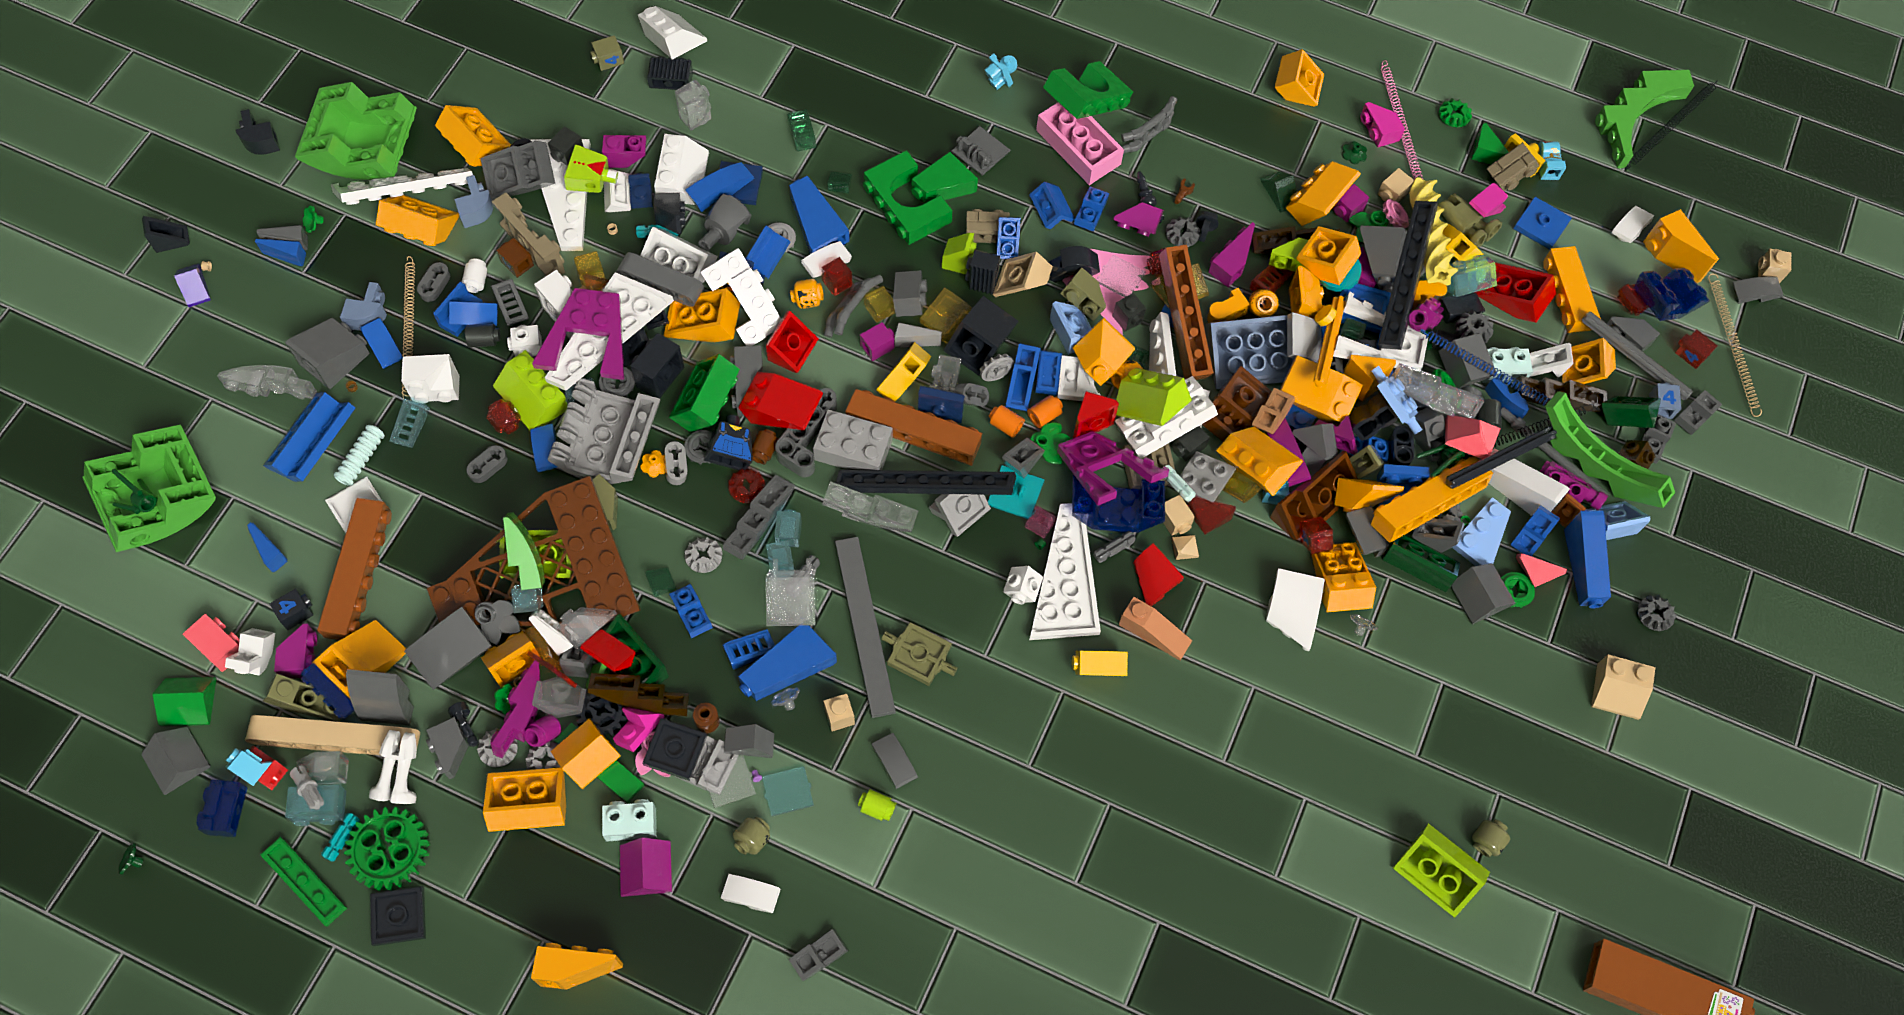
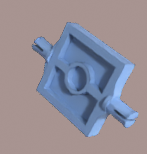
M1380 366L1374 368L1371 372L1378 380L1379 385L1377 387L1402 424H1408L1414 435L1423 430L1415 419V415L1418 413L1416 410L1418 406L1411 397L1408 398L1404 393L1405 387L1403 383L1393 376L1390 378L1386 377Z

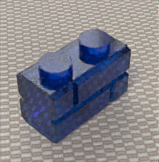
M211 780L209 787H206L203 793V801L205 802L203 812H199L197 816L198 830L206 835L235 837L248 788L236 781Z

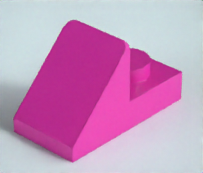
M1492 183L1473 198L1469 204L1483 217L1499 214L1506 208L1503 202L1508 198V195L1497 184Z
M631 707L622 708L628 722L613 737L616 745L634 752L659 724L660 719H664V714Z

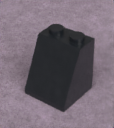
M982 296L961 321L943 351L980 376V368L984 366V362L989 361L991 357L995 356L1019 321Z

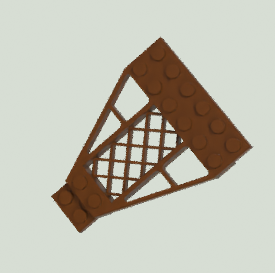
M588 476L543 493L518 516L519 520L523 521L545 500L548 501L558 532L553 536L534 542L536 548L549 544L544 555L539 553L540 557H542V566H544L546 560L558 565L553 577L544 574L545 578L551 580L546 592L537 588L528 589L523 601L511 596L516 584L521 585L518 580L520 577L519 569L515 578L503 574L508 563L507 553L482 562L479 561L483 555L505 537V530L503 529L449 577L447 581L427 588L439 623L459 608L464 607L476 624L481 625L475 618V609L481 602L490 601L494 592L504 596V600L509 601L511 599L520 603L516 605L514 612L544 602L549 616L557 621L551 605V599L577 588L580 589L589 611L591 622H558L563 627H598L613 621L618 614L624 617L640 611L639 603L592 477ZM562 539L564 545L555 541ZM553 544L565 549L560 562L548 557ZM567 555L572 567L563 564ZM503 561L499 571L488 567L489 565ZM561 567L573 571L568 584L556 579ZM481 569L478 577H476L474 571ZM485 570L497 574L492 587L480 582ZM501 577L513 581L508 593L496 589ZM576 577L578 583L572 584ZM554 582L565 586L550 593ZM480 586L490 590L486 600ZM532 590L543 595L527 601ZM485 609V613L491 616L490 612ZM518 621L520 626H534L531 621Z

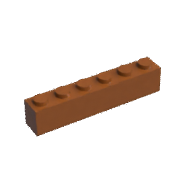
M1187 245L1167 247L1159 254L1184 380L1191 376L1195 380L1206 379L1213 374V368Z
M855 389L846 409V415L892 427L893 438L971 466L981 445L982 433L973 427L966 428L958 425L953 420L938 418L930 412L924 413L910 405L895 403L890 398L875 396L867 390Z
M362 498L356 499L317 629L324 638L341 640L360 629V615L366 608L365 598L367 591L371 589L373 584V570L378 566V553L380 546H383L386 536L384 532L386 525L390 524L392 518L391 510L385 502Z

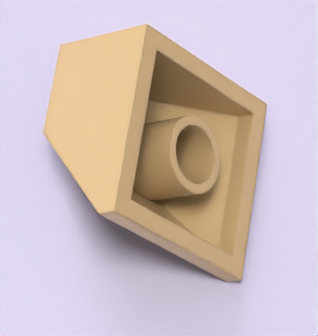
M1038 252L1006 259L993 295L998 297L1045 285L1049 280L1053 266Z

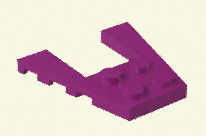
M574 288L532 363L535 369L557 371L566 332L609 337L600 371L601 377L624 380L620 295L618 293Z
M1094 431L1058 444V454L1098 506L1115 499L1117 490L1096 475L1094 471L1122 461L1150 483L1166 478L1169 475V468L1163 467L1161 469L1154 465L1155 461L1147 457L1143 460L1135 456L1134 451L1128 448L1122 450L1116 447V442Z

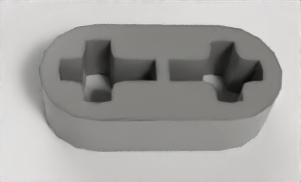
M670 442L666 445L664 451L666 479L672 485H681L687 477L686 451L681 443ZM672 450H676V453H678L677 460H674L673 453H671ZM674 467H678L680 477H675L673 473Z

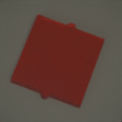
M531 651L526 654L573 688H576L578 685L556 667Z

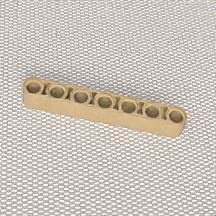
M253 715L250 718L245 741L261 746L380 755L382 743L389 730L400 732V744L405 732L414 733L417 748L421 732L405 727Z

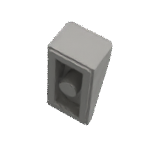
M898 323L895 347H911L914 342L920 347L941 346L942 332Z

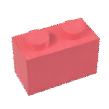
M204 614L183 635L223 672L227 669L225 667L226 658L238 652L240 639L233 632L227 635L223 631L226 626L217 617L212 620Z

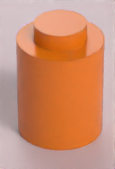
M1049 395L1029 408L1027 413L1031 422L1037 428H1041L1062 414L1063 405L1059 398Z
M1003 405L994 407L989 415L991 419L990 424L1012 438L1019 433L1025 422L1024 418Z

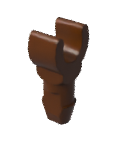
M1186 179L1181 180L1180 190L1174 203H1181L1185 196L1191 194L1194 191L1195 183L1191 187H1186Z

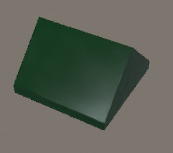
M1613 396L1602 403V409L1607 424L1610 426L1654 428L1661 398Z

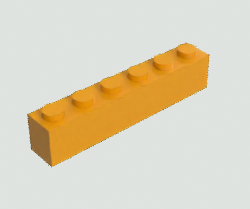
M1475 456L1466 460L1462 459L1454 467L1444 469L1438 476L1428 478L1422 485L1414 486L1406 494L1398 495L1390 503L1377 507L1373 513L1374 517L1371 526L1391 543L1485 489L1493 472L1490 470L1451 489L1445 482L1447 476L1480 461Z

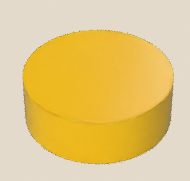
M1326 305L1318 311L1314 320L1320 326H1326L1334 320L1337 311L1331 305Z

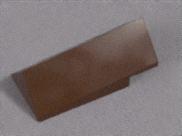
M1342 451L1312 475L1311 480L1305 481L1275 507L1270 519L1292 539L1298 540L1303 535V530L1307 532L1311 527L1319 528L1341 507L1334 505L1338 478L1358 479L1347 452Z

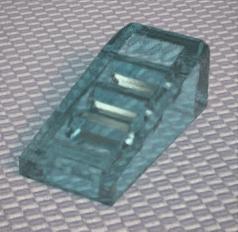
M404 399L389 441L413 448L430 408L425 404ZM415 410L418 411L417 415L411 414L410 411ZM407 417L415 419V422H407L406 419ZM403 426L411 427V432L403 430ZM399 434L409 436V439L405 440L398 438Z

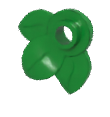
M1380 210L1370 214L1359 212L1349 219V222L1358 228L1355 236H1357L1360 243H1364L1360 231L1361 226L1387 227L1388 225L1386 214Z
M1056 422L1044 425L1040 432L1034 433L1030 438L1031 441L1045 450L1042 456L1045 461L1051 464L1062 463V458L1057 452L1058 444L1071 440L1068 435L1061 433L1062 426ZM1038 440L1043 441L1045 444H1040Z

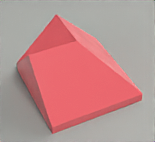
M1447 415L1445 444L1484 459L1491 455L1500 428L1477 419Z

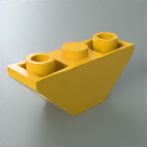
M1450 224L1444 228L1443 235L1451 238L1446 249L1454 253L1455 255L1452 258L1479 282L1494 266L1462 232Z
M914 342L876 391L883 397L890 398L896 402L925 368L931 356Z

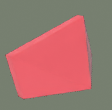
M1523 553L1516 555V560L1534 587L1566 574L1567 569Z

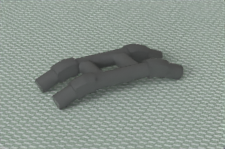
M1171 96L1165 107L1142 126L1121 134L1122 142L1134 140L1121 146L1124 149L1123 154L1138 151L1149 140L1169 127L1174 115L1173 110L1177 102L1176 97Z
M878 274L873 278L858 281L850 287L846 296L827 317L825 337L832 338L833 332L837 335H843L844 327L852 311L871 288L883 282L881 275Z

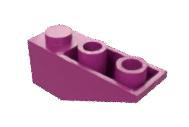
M1253 222L1247 228L1243 227L1238 232L1237 238L1229 240L1224 246L1223 251L1220 254L1216 253L1210 260L1209 273L1228 288L1243 273L1255 227Z

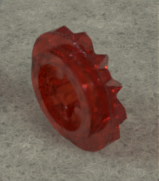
M741 468L739 472L733 473L732 478L729 480L731 496L742 503H751L765 487V480L760 472H756L752 468L749 470ZM744 479L748 480V483H752L749 488L750 492H748L745 486H742Z

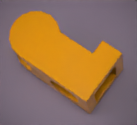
M1427 280L1419 281L1412 310H1415L1418 304L1424 303L1430 297L1440 301L1447 292V286L1440 282L1428 283Z
M1236 288L1230 292L1229 299L1223 302H1215L1210 306L1207 321L1208 323L1233 321L1247 314L1250 303L1240 289Z

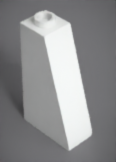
M1494 448L1491 452V455L1498 452L1499 450ZM1512 459L1492 469L1493 475L1489 481L1491 486L1531 516L1540 505L1551 512L1570 489L1516 459Z

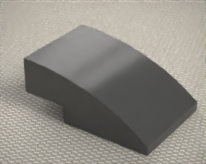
M535 140L519 147L511 146L480 158L487 190H489L492 200H495L505 192L509 196H515L555 184L546 142Z
M461 607L429 630L404 652L434 690L493 647V645L467 610Z
M347 669L346 679L349 696L353 708L361 721L410 725L414 706L408 700L410 690L397 674Z

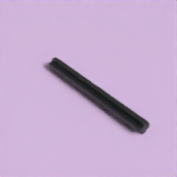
M1548 426L1447 476L1446 485L1454 489L1556 438L1557 431L1552 426Z

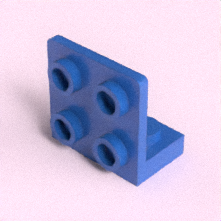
M1384 464L1377 475V481L1403 486L1404 491L1379 503L1378 507L1382 504L1390 503L1398 495L1406 494L1412 487L1422 485L1430 476L1429 467Z

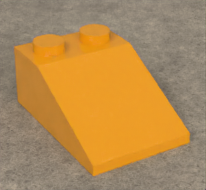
M1681 209L1660 218L1643 241L1647 250L1657 260L1696 283L1701 282L1719 260Z
M727 288L701 293L693 307L673 301L669 307L667 316L669 324L665 326L664 336L666 338L714 343L734 339L740 302Z
M1297 355L1280 390L1294 396L1296 400L1293 404L1326 423L1339 426L1345 417L1349 416L1363 385L1340 372L1330 369L1326 386L1318 388L1313 382L1317 363Z

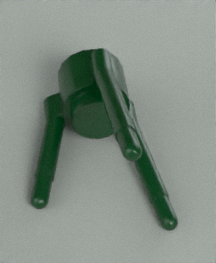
M1444 443L1441 446L1419 453L1416 457L1421 458L1443 451L1441 458L1444 463L1431 473V476L1435 477L1444 469H1450L1455 466L1459 460L1465 457L1466 453Z
M112 469V473L133 491L130 496L132 505L113 502L112 505L114 507L130 510L135 514H139L140 511L149 512L154 509L157 497L152 494L142 479L137 480L143 489L140 490L116 469Z

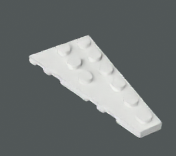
M551 139L536 140L547 143L555 184L542 188V192L561 251H583L587 192L566 190L564 176L568 166L562 162L555 161L551 157L548 145ZM582 139L584 148L590 150V140Z
M462 168L440 171L438 176H434L432 173H420L414 179L403 175L369 180L370 184L353 181L347 184V187H339V183L331 184L333 193L342 203L346 202V205L359 203L360 199L368 198L369 201L382 199V195L390 194V197L404 195L403 192L412 190V193L424 192L425 188L433 187L434 189L446 188V184L450 183L465 185L468 183L466 177L473 175L470 169Z
M616 272L603 289V292L618 293L620 295L622 344L674 301L671 295ZM574 333L561 352L557 371L549 370L545 376L546 382L565 391L568 390L603 360L609 337Z
M1083 502L1060 504L1029 640L1100 635Z

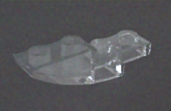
M1399 363L1392 375L1403 383L1405 394L1430 408L1452 417L1457 413L1474 419L1484 403V398L1479 395L1442 383L1441 377Z
M251 365L228 369L218 374V378L226 389L234 392L237 390L244 391L254 397H258V395L268 397L271 390L278 394H283V392L292 394L299 399H312L317 393L310 381L299 379L294 370L288 367Z
M831 481L822 502L824 506L843 512V517L872 526L902 532L912 531L918 514V510L876 494L873 498Z

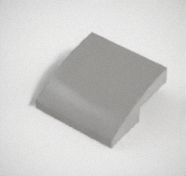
M1293 312L1288 314L1287 357L1295 358L1298 355L1318 363L1322 346L1321 326L1314 319Z
M707 736L690 781L682 778L679 779L720 795L739 755L724 753V741L720 739L717 741Z

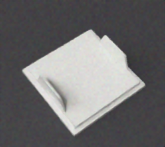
M367 477L325 500L345 533L347 532L357 498L382 501Z

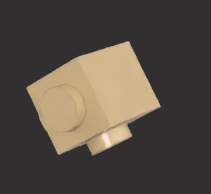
M1769 249L1764 256L1760 257L1758 262V277H1778L1779 283L1791 271V252Z

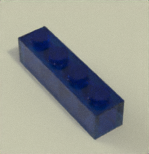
M314 663L301 672V680L306 685L310 684L313 687L312 691L316 696L320 695L324 699L322 700L327 707L331 706L334 709L333 713L338 718L342 717L345 720L355 711L351 701Z

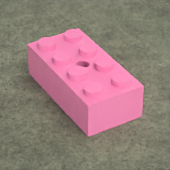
M1059 102L1038 115L1036 131L1088 185H1091L1121 165L1124 149L1092 116L1076 119Z

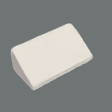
M618 171L616 184L604 182L605 212L631 210L628 173Z

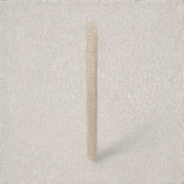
M412 259V262H410V263H412V266H408V267H414V266H415V264L413 263V259ZM405 275V290H404V291H405V293H404V295H405V296H404V299H405V300H406V299H413V297H408V296L406 295L407 292H413L412 294L415 293L413 290H408V289L406 288V286L409 285V284H406V282H407L406 279L409 278V277H406V275ZM404 314V326H403L404 329H403V330H404V333H407V332L405 331V329L408 328V327H405V325H406L405 322H407V320H405L406 317H405V314Z
M1709 279V283L1711 284V285H1710L1711 287H1712V284H1716V285L1721 286V284H1717V283H1714V282L1711 283V282H1710V279ZM1713 290L1714 297L1715 294L1718 295V292L1723 293V291ZM1718 296L1715 297V301L1717 302L1726 299ZM1723 305V306H1721V307H1718L1719 309H1720V308H1725V309H1727V310H1725V311H1728V310H1729V308H1726L1728 305ZM1721 310L1720 313H1719V314L1721 315V318H1722V315H1727V316H1730V317H1731V315H1728V314H1725V313L1721 314V312H1725V311H1723V310ZM1725 317L1722 318L1723 325H1724V322H1730V321H1727V320L1723 321V319H1727V318H1725ZM1732 333V334H1730V335H1727L1728 337H1729V336H1734V337L1730 338L1729 341H1728V342L1730 343V346H1731V343H1737V342H1734V341L1730 342V340L1737 339V338H1735V337H1737V336H1735L1737 333ZM1737 344L1731 346L1732 353L1734 350H1740L1741 347L1735 346ZM1738 363L1737 366H1736V367L1738 368V371H1739V368H1745V367H1742V366L1738 367V365H1742V364H1740V363ZM1743 370L1739 371V375H1741V376H1742V375H1748V374H1745V373L1740 374V372H1745V371H1743ZM1745 376L1744 378H1741V382H1743V379H1748L1751 376ZM1753 383L1743 385V388L1745 389V386H1751ZM1749 405V407L1751 408V409H1750L1751 414L1753 415V413H1752V408H1757V407H1755V406L1751 407V406Z

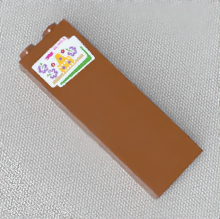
M1602 939L1594 943L1583 987L1584 992L1641 1015L1755 1014V1009L1753 1008L1754 998L1609 940Z

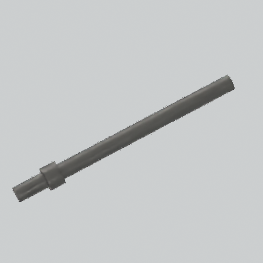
M1505 407L1501 409V417L1511 424L1510 427L1513 430L1520 432L1517 429H1521L1525 437L1532 435L1529 434L1528 428L1525 427L1527 426L1525 425L1526 422L1522 418H1517ZM1524 427H1525V430H1526L1527 433H1528V436H1526L1525 433H1524V429H1523ZM1547 442L1538 446L1559 465H1562L1571 473L1591 484V488L1598 492L1601 490L1605 494L1610 495Z

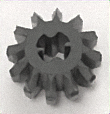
M1472 309L1469 313L1465 312L1456 322L1455 328L1457 329L1455 334L1463 338L1481 333L1486 344L1493 335L1494 330L1492 328L1494 323L1488 321L1489 316H1482V311L1476 314Z

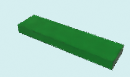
M571 722L554 740L555 743L560 744L578 727ZM617 760L596 777L627 804L645 786L642 781Z
M279 837L260 854L326 927L347 909L282 837Z

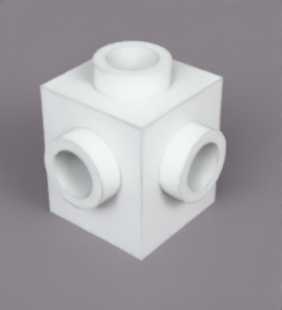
M521 325L517 328H510L511 337L507 338L509 351L513 350L515 357L525 350L531 357L536 356L542 347V337L538 325Z
M1029 566L1011 567L1003 592L1017 604L1035 602L1043 577Z

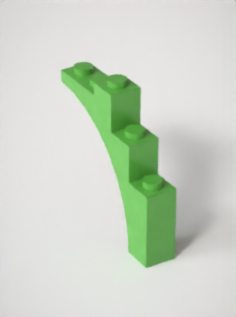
M1690 70L1642 71L1634 82V88H1623L1615 99V105L1602 107L1596 116L1595 123L1599 128L1600 135H1608V142L1611 143L1612 158L1615 160L1617 168H1626L1633 157L1631 139L1636 119L1645 111L1658 104L1687 98L1694 87Z
M1557 392L1545 406L1553 429L1557 431L1556 438L1550 440L1554 449L1563 456L1579 459L1582 470L1587 476L1609 481L1614 497L1660 508L1665 507L1675 494L1670 476L1641 467L1605 445L1581 421L1571 406L1566 393Z

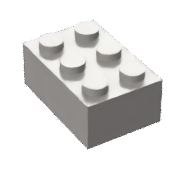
M827 410L813 448L815 461L847 470H882L893 441V428Z

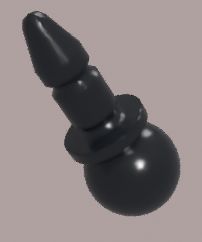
M1138 171L1137 181L1141 191L1138 194L1141 197L1140 203L1143 202L1155 207L1157 200L1152 195L1153 190H1148L1145 176L1141 171Z

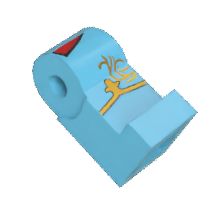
M1540 141L1538 144L1540 148L1538 154L1546 160L1539 169L1540 179L1559 180L1566 169L1565 161L1561 159L1559 142ZM1554 170V173L1548 174V171Z

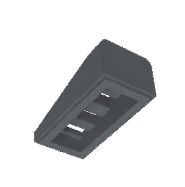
M302 225L257 229L260 239L298 241L304 250H308V236Z
M513 279L491 286L507 326L529 319ZM510 290L512 291L511 294L502 297L500 296V294L505 293ZM515 298L514 301L503 304V301ZM518 304L517 308L506 311V308ZM520 311L522 313V315L517 316L515 318H509V315Z

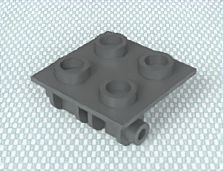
M980 126L968 137L960 136L956 141L958 146L952 150L956 156L982 176L1010 152L1009 148Z

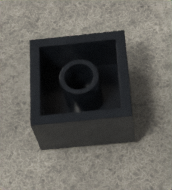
M659 333L653 339L647 341L645 349L640 355L635 356L631 363L636 387L648 395L659 399L685 368L680 346Z

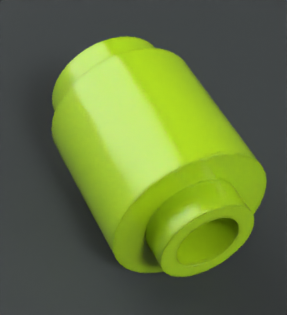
M870 789L868 793H862L858 806L862 807L860 812L880 821H883V819L890 821L897 803L891 801L892 798Z

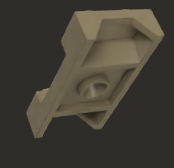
M506 192L493 200L492 204L504 216L500 226L511 238H515L530 253L533 263L543 274L547 276L555 270L561 275L564 274L563 263L565 262L559 254L561 251L559 245L554 240L550 241L546 235L539 238L535 231L532 230L530 232L525 222L526 218L520 211L522 206L515 197L512 199Z

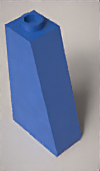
M808 176L797 179L789 185L790 198L809 254L839 241L843 245L849 242V229Z
M1580 511L1564 529L1579 606L1599 608L1611 597L1604 511Z
M804 621L738 676L741 684L739 688L746 697L752 696L757 701L837 663L836 653Z

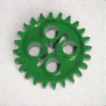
M384 807L383 814H380L375 809L373 810V818L364 815V824L355 823L359 830L357 832H349L354 838L353 840L345 841L351 847V849L344 851L346 856L351 857L345 864L352 867L349 872L353 876L357 875L356 880L360 883L365 881L364 885L368 888L374 884V888L380 891L384 884L387 890H391L392 883H395L400 888L402 887V879L410 883L411 873L420 874L416 867L418 865H426L421 858L429 856V853L424 848L430 846L431 843L428 840H423L429 833L426 830H422L425 825L421 821L417 822L418 817L415 814L410 816V812L406 809L401 814L400 809L394 807L392 813L387 807ZM397 827H401L400 834L396 837H391L392 831ZM381 828H384L383 831L386 842H388L391 845L388 847V851L390 853L392 860L394 861V869H391V860L389 855L384 852L385 850H387V847L380 833ZM372 837H376L375 844L367 847V841ZM404 850H408V856L403 860H398L399 854ZM379 860H383V866L378 870H374V864Z

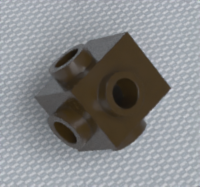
M1627 440L1619 451V455L1646 469H1649L1656 457L1648 441Z

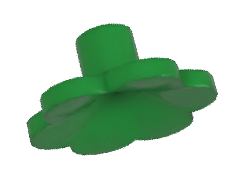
M310 205L304 209L303 225L307 233L315 231L316 224H323V216L317 215L314 206Z
M510 684L503 685L494 694L496 699L495 708L498 711H502L504 715L511 710L508 700L509 693L512 690Z

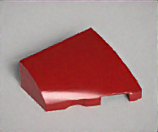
M1154 543L1146 548L1134 561L1135 571L1139 576V586L1145 598L1144 603L1151 607L1161 600L1169 590L1183 581V575Z

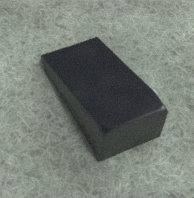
M1477 293L1449 296L1439 301L1441 303L1440 307L1444 308L1441 315L1444 316L1445 323L1459 320L1462 314L1465 312L1469 313L1472 309L1476 314L1480 311L1482 313L1486 311Z

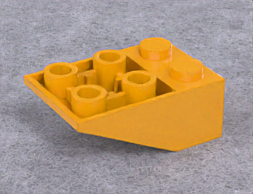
M1356 542L1311 546L1316 577L1325 579L1321 600L1326 612L1373 608L1376 585Z
M375 620L332 644L312 663L350 699L346 679L347 669L386 673L406 654L404 651L407 648Z
M546 943L545 947L537 946L531 979L540 987L569 989L623 968V963L617 955L613 954L614 951L598 949L597 953L588 952V948L582 946H572L571 950L561 949L562 945Z

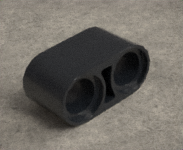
M1399 425L1395 427L1388 439V464L1409 466L1415 456L1413 431L1408 426Z

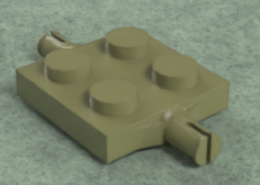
M911 622L905 632L899 637L885 631L882 641L894 646L893 652L887 661V665L927 686H930L935 675L941 670L952 676L957 672L958 667L946 662V656L952 647V643Z

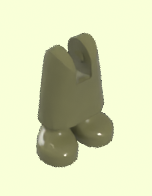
M1455 193L1450 195L1448 200H1443L1438 204V207L1444 208L1441 214L1448 223L1462 232L1477 248L1481 247L1485 241L1488 242L1502 226V222L1499 219H1494L1489 223L1483 222L1485 217Z

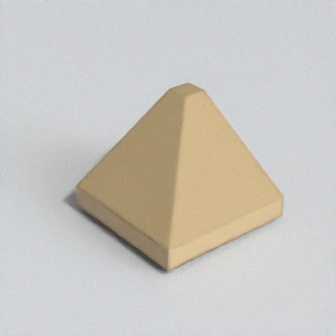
M1195 535L1172 537L1176 560L1199 557Z

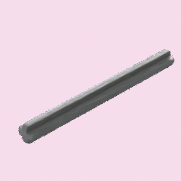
M1589 311L1582 318L1584 324L1660 383L1680 386V398L1682 400H1686L1691 396L1692 389L1594 313Z

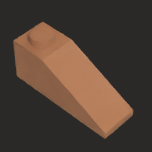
M1133 597L1119 623V626L1180 661L1192 642L1188 636L1155 608L1136 597Z

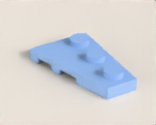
M1492 497L1463 530L1458 544L1452 548L1475 566L1493 563L1511 511Z

